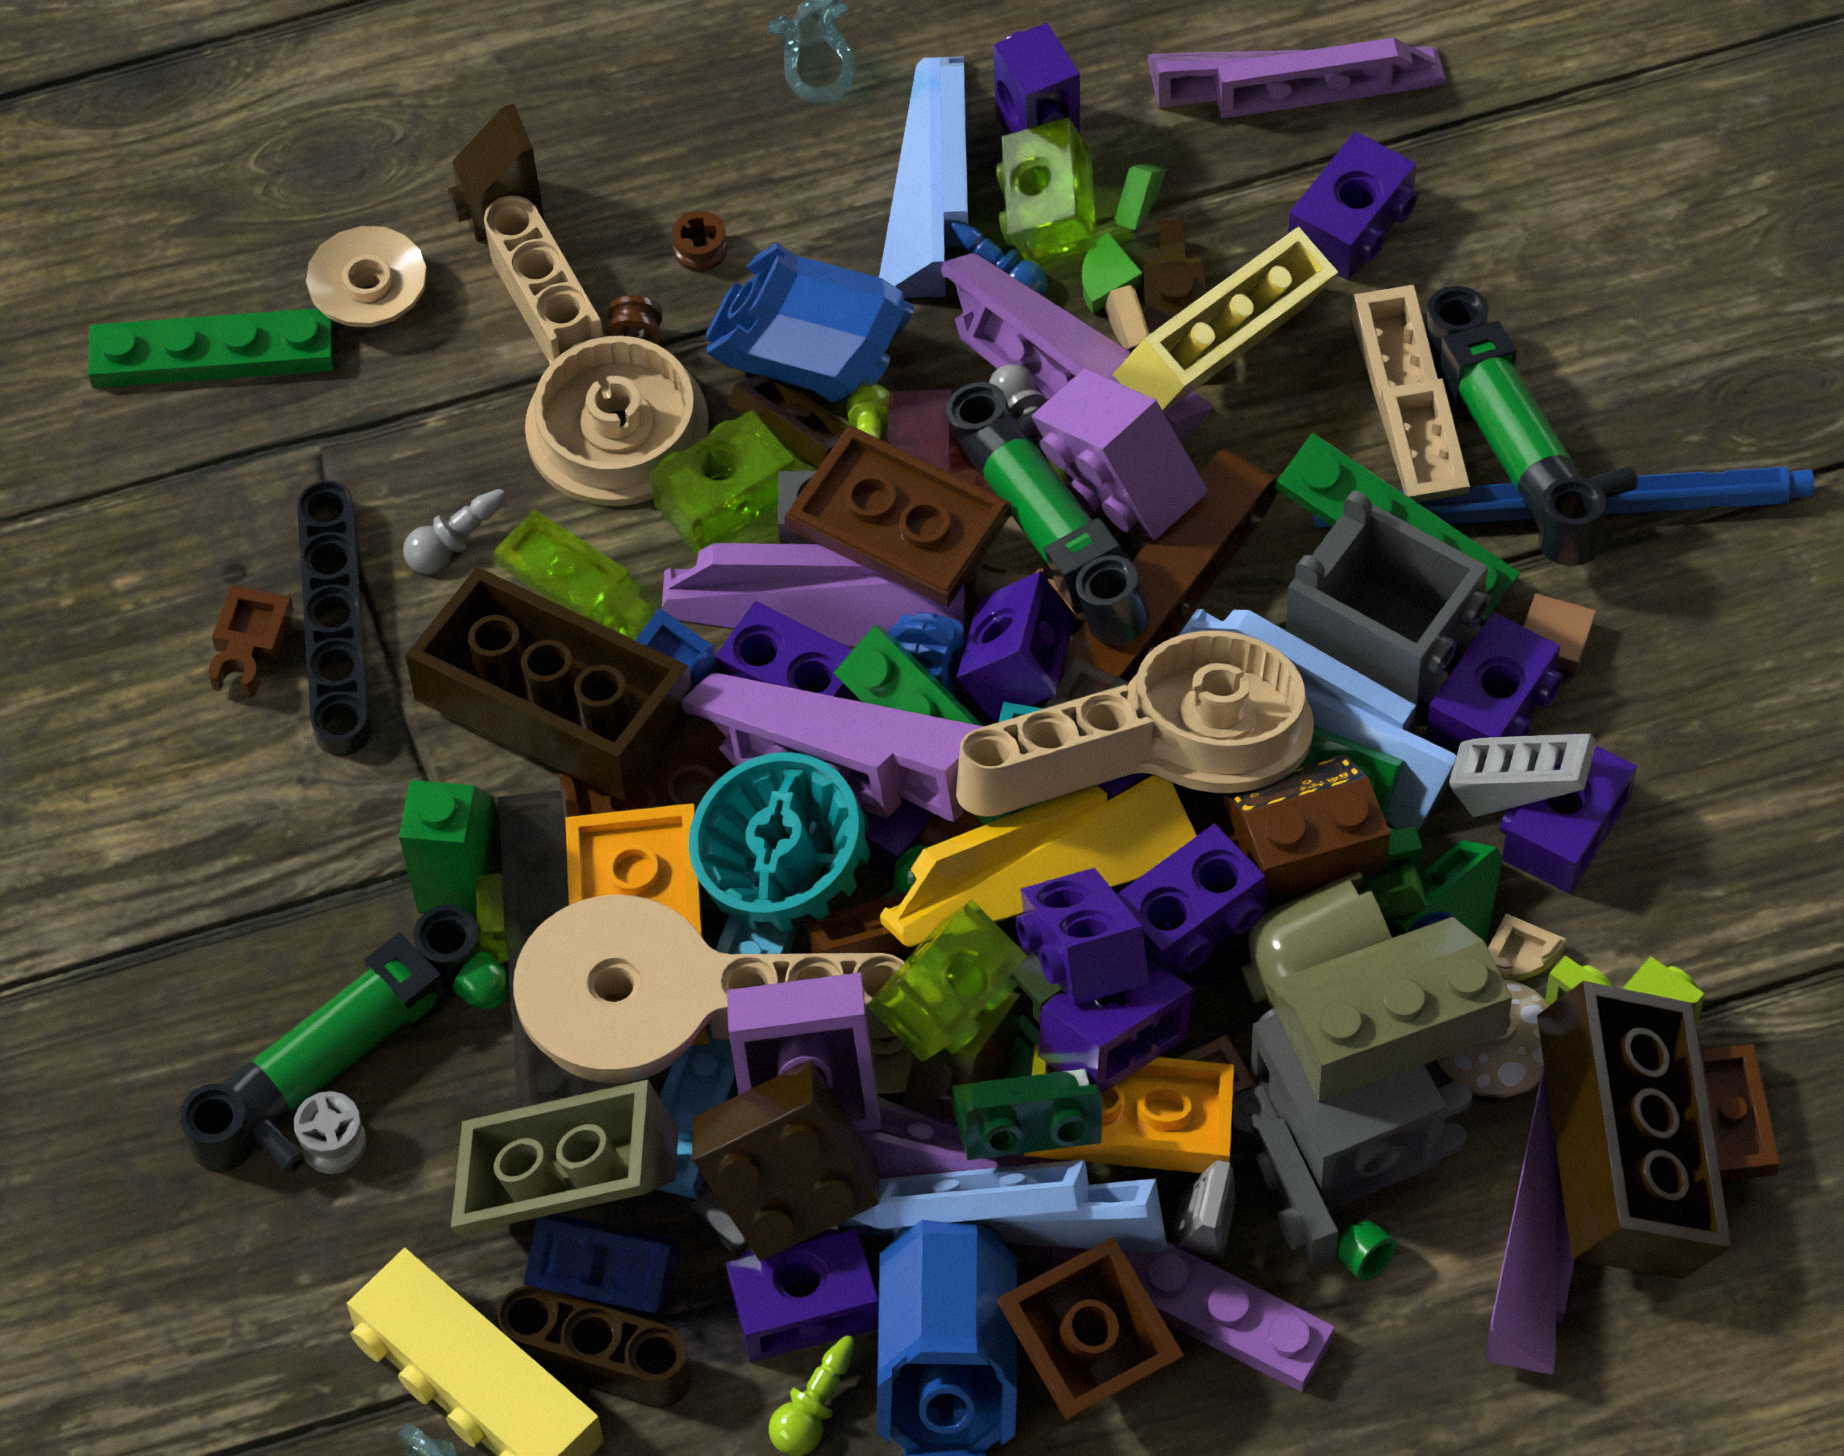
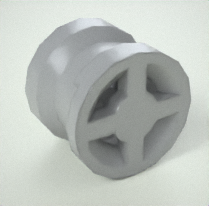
M329 1091L320 1092L307 1098L298 1107L294 1117V1130L308 1165L316 1171L335 1174L353 1168L362 1159L367 1147L366 1134L361 1124L360 1113L354 1101L344 1094Z

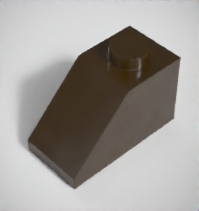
M510 104L502 107L452 161L456 186L447 188L449 200L458 223L468 220L477 242L487 239L484 224L485 211L492 202L501 197L512 195L530 200L537 208L543 221L545 220L533 147L515 105Z
M962 979L917 1040L902 1105L956 1120L952 1107L953 1085L1006 1079L1026 995Z

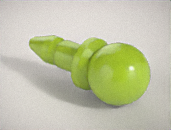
M866 384L858 386L847 399L848 425L858 428L878 439L885 436L890 429L891 420L895 412V402L891 393L879 384H874L871 387Z
M851 1336L841 1338L825 1353L822 1358V1365L814 1371L806 1385V1391L801 1392L793 1387L790 1391L792 1402L781 1405L772 1414L768 1429L769 1436L773 1445L781 1453L788 1456H803L812 1452L820 1443L823 1435L822 1420L831 1418L834 1411L825 1406V1401L831 1398L840 1383V1376L845 1374L850 1366L855 1345L854 1339Z

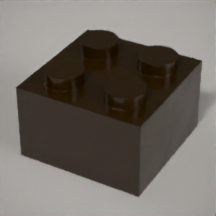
M812 1059L693 1117L692 1161L760 1262L880 1204L878 1161Z

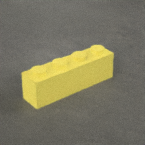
M1298 226L1145 337L1112 375L1121 385L1157 400L1162 411L1166 412L1306 308L1334 278L1338 271Z
M403 1248L347 1302L355 1328L350 1334L360 1349L376 1362L386 1357L401 1371L398 1374V1378L404 1387L421 1403L427 1404L433 1399L449 1413L446 1417L448 1424L470 1446L475 1447L481 1441L496 1456H591L604 1443L598 1415L406 1248Z

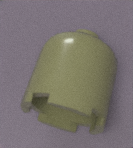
M1360 871L1343 876L1268 910L1250 929L1247 944L1251 963L1241 966L1240 969L1255 1004L1267 999L1271 1008H1275L1266 990V983L1392 939L1372 891L1358 895V893L1363 891L1362 884L1364 883Z

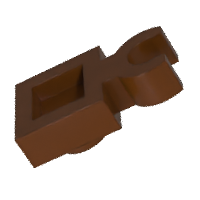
M231 585L212 636L215 650L220 651L209 665L208 672L213 690L220 691L223 687L224 679L229 674L241 672L243 673L241 687L244 696L252 697L256 693L260 685V676L256 665L257 660L276 662L294 612L291 597Z

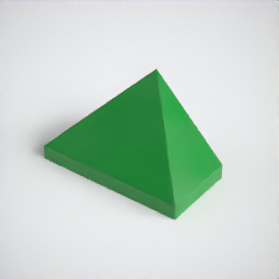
M1467 840L1459 841L1419 875L1422 880L1426 909L1403 916L1384 917L1388 929L1406 934L1454 917L1484 940L1486 944L1503 859L1498 848Z

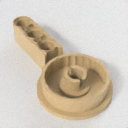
M509 195L495 200L489 205L484 216L492 263L550 364L538 383L527 409L525 419L527 446L535 467L543 478L558 491L575 500L593 505H634L667 493L680 484L694 470L707 445L709 416L706 400L700 386L690 373L684 369L682 364L661 346L630 336L603 337L601 320L537 208L530 200L521 196ZM624 411L626 415L625 425L620 426L621 422L616 413L609 414V412Z
M1213 630L1190 632L1173 637L1155 647L1144 658L1137 675L1129 682L1128 686L1126 684L978 728L967 733L961 740L956 798L966 811L988 817L1000 815L1136 773L1155 774L1177 785L1199 791L1214 793L1252 791L1284 779L1300 766L1306 758L1312 743L1314 730L1313 712L1305 696V686L1299 671L1282 652L1256 638L1234 632Z
M604 895L588 898L571 904L546 919L533 932L524 945L517 960L513 981L516 1010L520 1022L532 1042L557 1065L569 1073L586 1080L612 1084L642 1080L668 1068L687 1051L705 1024H711L712 1039H730L727 990L861 972L871 1038L896 1036L906 1029L911 1022L913 1014L911 972L906 963L894 955L885 953H720L709 947L696 928L678 912L659 902L631 895ZM877 992H889L895 995L885 1000L870 997ZM612 994L628 996L622 1001L617 1002L604 1000V998Z

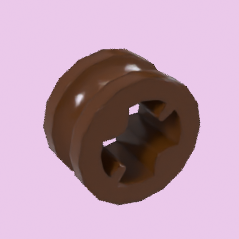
M699 210L688 212L677 219L671 234L676 261L682 267L698 272L711 270L720 265L727 253L726 231L723 221L713 213ZM698 235L705 236L707 245L694 247L692 237Z
M639 295L622 296L611 302L608 310L610 321L606 328L607 336H630L644 339L654 344L659 343L663 311L657 302Z

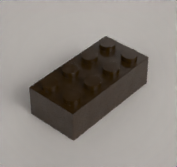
M479 567L474 569L405 654L415 701L625 802L693 715H688L681 705V700L692 691L688 665Z
M1582 981L1537 1015L1572 1260L1684 1279L1732 1248L1692 1003Z

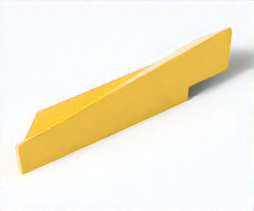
M1154 774L1108 801L1107 793L1098 785H1094L1046 800L923 849L911 868L917 880L900 905L890 909L885 907L880 915L881 924L903 945L908 947L916 946L1024 914L1020 890L1024 887L1094 867L1111 888L1133 882L1197 835L1173 783Z

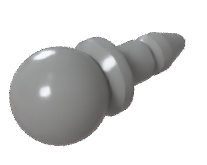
M1004 365L998 368L990 377L989 383L998 386L1004 392L1010 412L1015 419L1045 404V398L1036 390L1034 376L1027 368L1021 365ZM1042 434L1031 439L1041 451H1043L1040 446V441L1043 439Z
M496 489L477 496L471 501L470 506H464L451 516L449 522L439 514L434 518L433 526H422L413 530L407 536L403 547V555L408 566L415 572L424 575H432L444 570L449 565L453 552L461 553L466 549L461 537L468 536L481 525L483 520L487 521L494 515L505 498L504 491Z

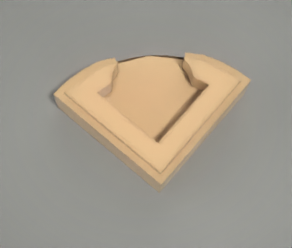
M1131 285L1111 290L1104 306L1111 327L1123 348L1131 349L1137 347L1150 333L1136 290Z
M1506 913L1488 950L1503 979L1521 981L1537 976L1550 968L1565 950L1566 939Z

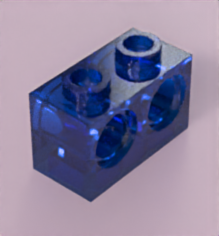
M558 1214L537 1217L523 1285L656 1314L667 1308L681 1241Z

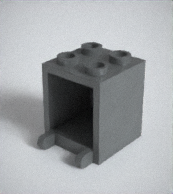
M1352 491L1344 501L1343 514L1312 555H1304L1296 565L1295 578L1288 586L1286 631L1416 705L1410 721L1415 724L1426 707L1431 704L1482 629V617L1488 608L1491 598L1489 594L1485 593L1488 566L1373 505L1370 499L1363 493Z
M1275 1008L1265 1013L1259 1022L1253 1024L1250 1075L1257 1086H1264L1279 1119H1284L1328 1212L1439 1166L1440 1159L1457 1153L1465 1147L1467 1133L1464 1127L1457 1123L1445 1125V1119L1465 1111L1471 1105L1472 1090L1466 1083L1457 1081L1437 1089L1423 1064L1318 1102Z

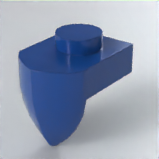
M661 608L657 610L635 640L688 665L692 690L708 675L716 673L714 656L717 652L714 644L707 642Z

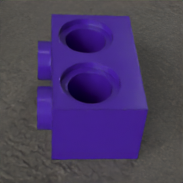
M756 600L714 656L716 672L719 674L799 690L821 687L825 690L819 694L854 701L858 699L834 674V671L853 649ZM756 660L771 661L764 666L750 665V663Z
M1215 823L1117 893V896L1142 925L1146 956L1173 975H1177L1182 970L1190 972L1198 968L1210 956L1216 945L1233 933L1239 935L1250 930L1262 917L1264 910L1267 909L1266 876ZM1215 885H1226L1232 888L1224 893H1213L1207 890ZM1164 922H1175L1181 925L1169 931L1155 928Z
M1095 867L1020 889L1024 912L1023 915L1016 917V928L1020 943L1026 954L1034 953L1040 960L1043 973L1049 984L1057 983L1074 1005L1149 984L1142 925Z

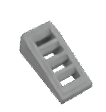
M1591 734L1488 737L1463 741L1460 743L1451 773L1450 786L1473 817L1585 789L1597 742ZM1562 763L1560 770H1555L1556 764Z
M1216 1160L1186 1187L1181 1194L1171 1237V1244L1200 1259L1217 1263L1224 1257L1236 1204L1234 1174L1230 1163Z

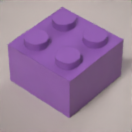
M1084 368L1031 416L1043 436V439L1040 441L1041 449L1052 463L1064 471L1070 482L1067 486L1086 513L1093 514L1096 511L1108 517L1119 529L1125 532L1133 529L1156 540L1208 492L1157 400Z
M861 972L727 990L728 1029L739 1095L812 1059L858 1132L882 1129L878 1084Z

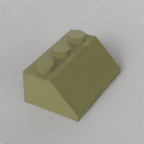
M1454 917L1266 983L1268 995L1318 1102L1507 1035L1512 996L1484 940Z
M649 1080L462 1121L451 1228L456 1235L638 1196L675 1181L679 1128Z

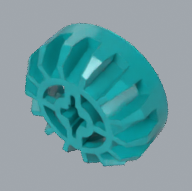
M771 753L752 758L737 765L719 778L707 791L698 805L691 823L689 855L697 878L724 914H734L744 926L757 930L765 925L766 922H772L780 931H790L795 929L797 917L810 913L819 921L828 916L830 912L827 902L838 892L848 897L854 892L857 883L853 873L856 868H861L868 864L871 851L865 840V833L870 829V825L854 792L842 775L832 766L818 758L801 753ZM811 821L821 825L830 834L833 854L820 853L816 842L809 833ZM749 861L756 862L754 873L759 878V889L750 878ZM817 866L829 867L826 874L811 889L795 895L797 885L808 880L816 871Z

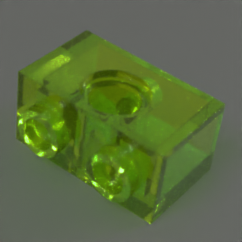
M1064 118L1002 136L1003 162L997 164L996 171L1000 188L1005 195L1006 210L1000 212L999 222L1006 243L1009 246L1015 245L1025 260H1030L1036 264L1097 248L1091 150L1070 119Z
M750 410L735 420H727L720 423L706 438L685 451H676L669 454L659 463L657 468L650 471L654 506L697 556L700 550L713 543H718L778 506L779 471H796L795 459L755 412ZM719 476L729 477L724 480H712L713 478Z
M971 899L936 925L866 1005L922 1062L943 1048L954 1054L967 1044L981 1028L974 1020L983 1008L988 1012L992 1011L1016 988L1017 984L1010 976L1027 956Z

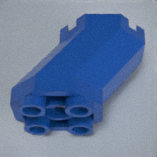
M776 242L757 254L746 267L755 276L748 280L744 286L735 282L726 293L706 332V340L711 343L706 347L707 354L727 367L813 390L831 403L838 400L845 402L861 382L871 387L884 374L890 362V355L885 352L892 338L899 335L910 321L914 313V306L904 300L901 290L883 278L797 256Z
M921 1220L914 1226L900 1228L895 1233L893 1242L880 1252L877 1433L889 1444L890 1437L904 1448V1456H986V1450L1001 1439L1002 1446L1015 1436L1017 1335L997 1303V1299L1017 1288L1016 1255L1003 1244L1001 1234L992 1226L981 1224L978 1220L951 1223Z

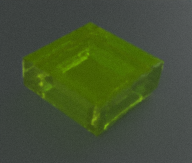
M502 874L479 875V880H476L477 923L482 950L488 952L499 962L510 961L508 901Z

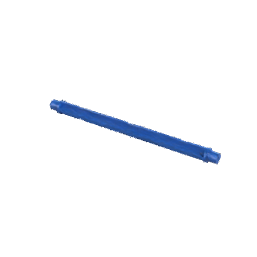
M1787 466L1725 470L1724 472L1707 473L1705 471L1637 476L1638 485L1635 490L1606 499L1605 515L1705 509L1710 506L1737 507L1786 504L1792 498L1813 497L1814 476L1812 470L1788 471ZM1512 483L1470 486L1469 494L1417 502L1448 524L1533 519ZM1313 515L1314 528L1331 527Z

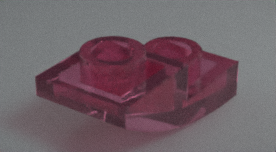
M952 390L890 392L888 414L889 444L951 474V452H954V435L946 414V406L953 394Z

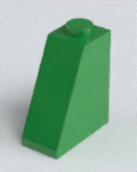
M409 781L399 840L417 912L425 913L436 906L450 904L462 907L471 913L473 917L481 918L501 809L500 799L475 785Z

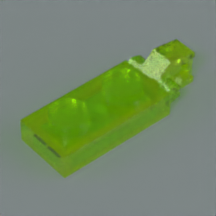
M535 509L494 550L498 566L551 601L607 628L613 625L620 633L633 640H636L653 617V606L638 597L641 594L640 587L630 579L629 570Z

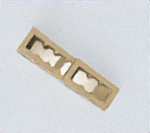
M1414 285L1354 294L1351 320L1404 494L1415 502L1469 494L1470 484L1443 378L1438 379Z

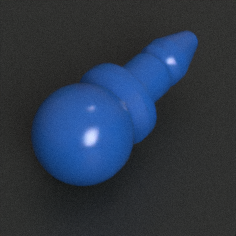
M960 221L951 222L950 230L966 252L979 255L1044 297L1047 290V278L1038 264L1030 260H1019L1018 251L1014 248L1008 255H1004L1002 250L990 239L984 238L983 233L977 228Z

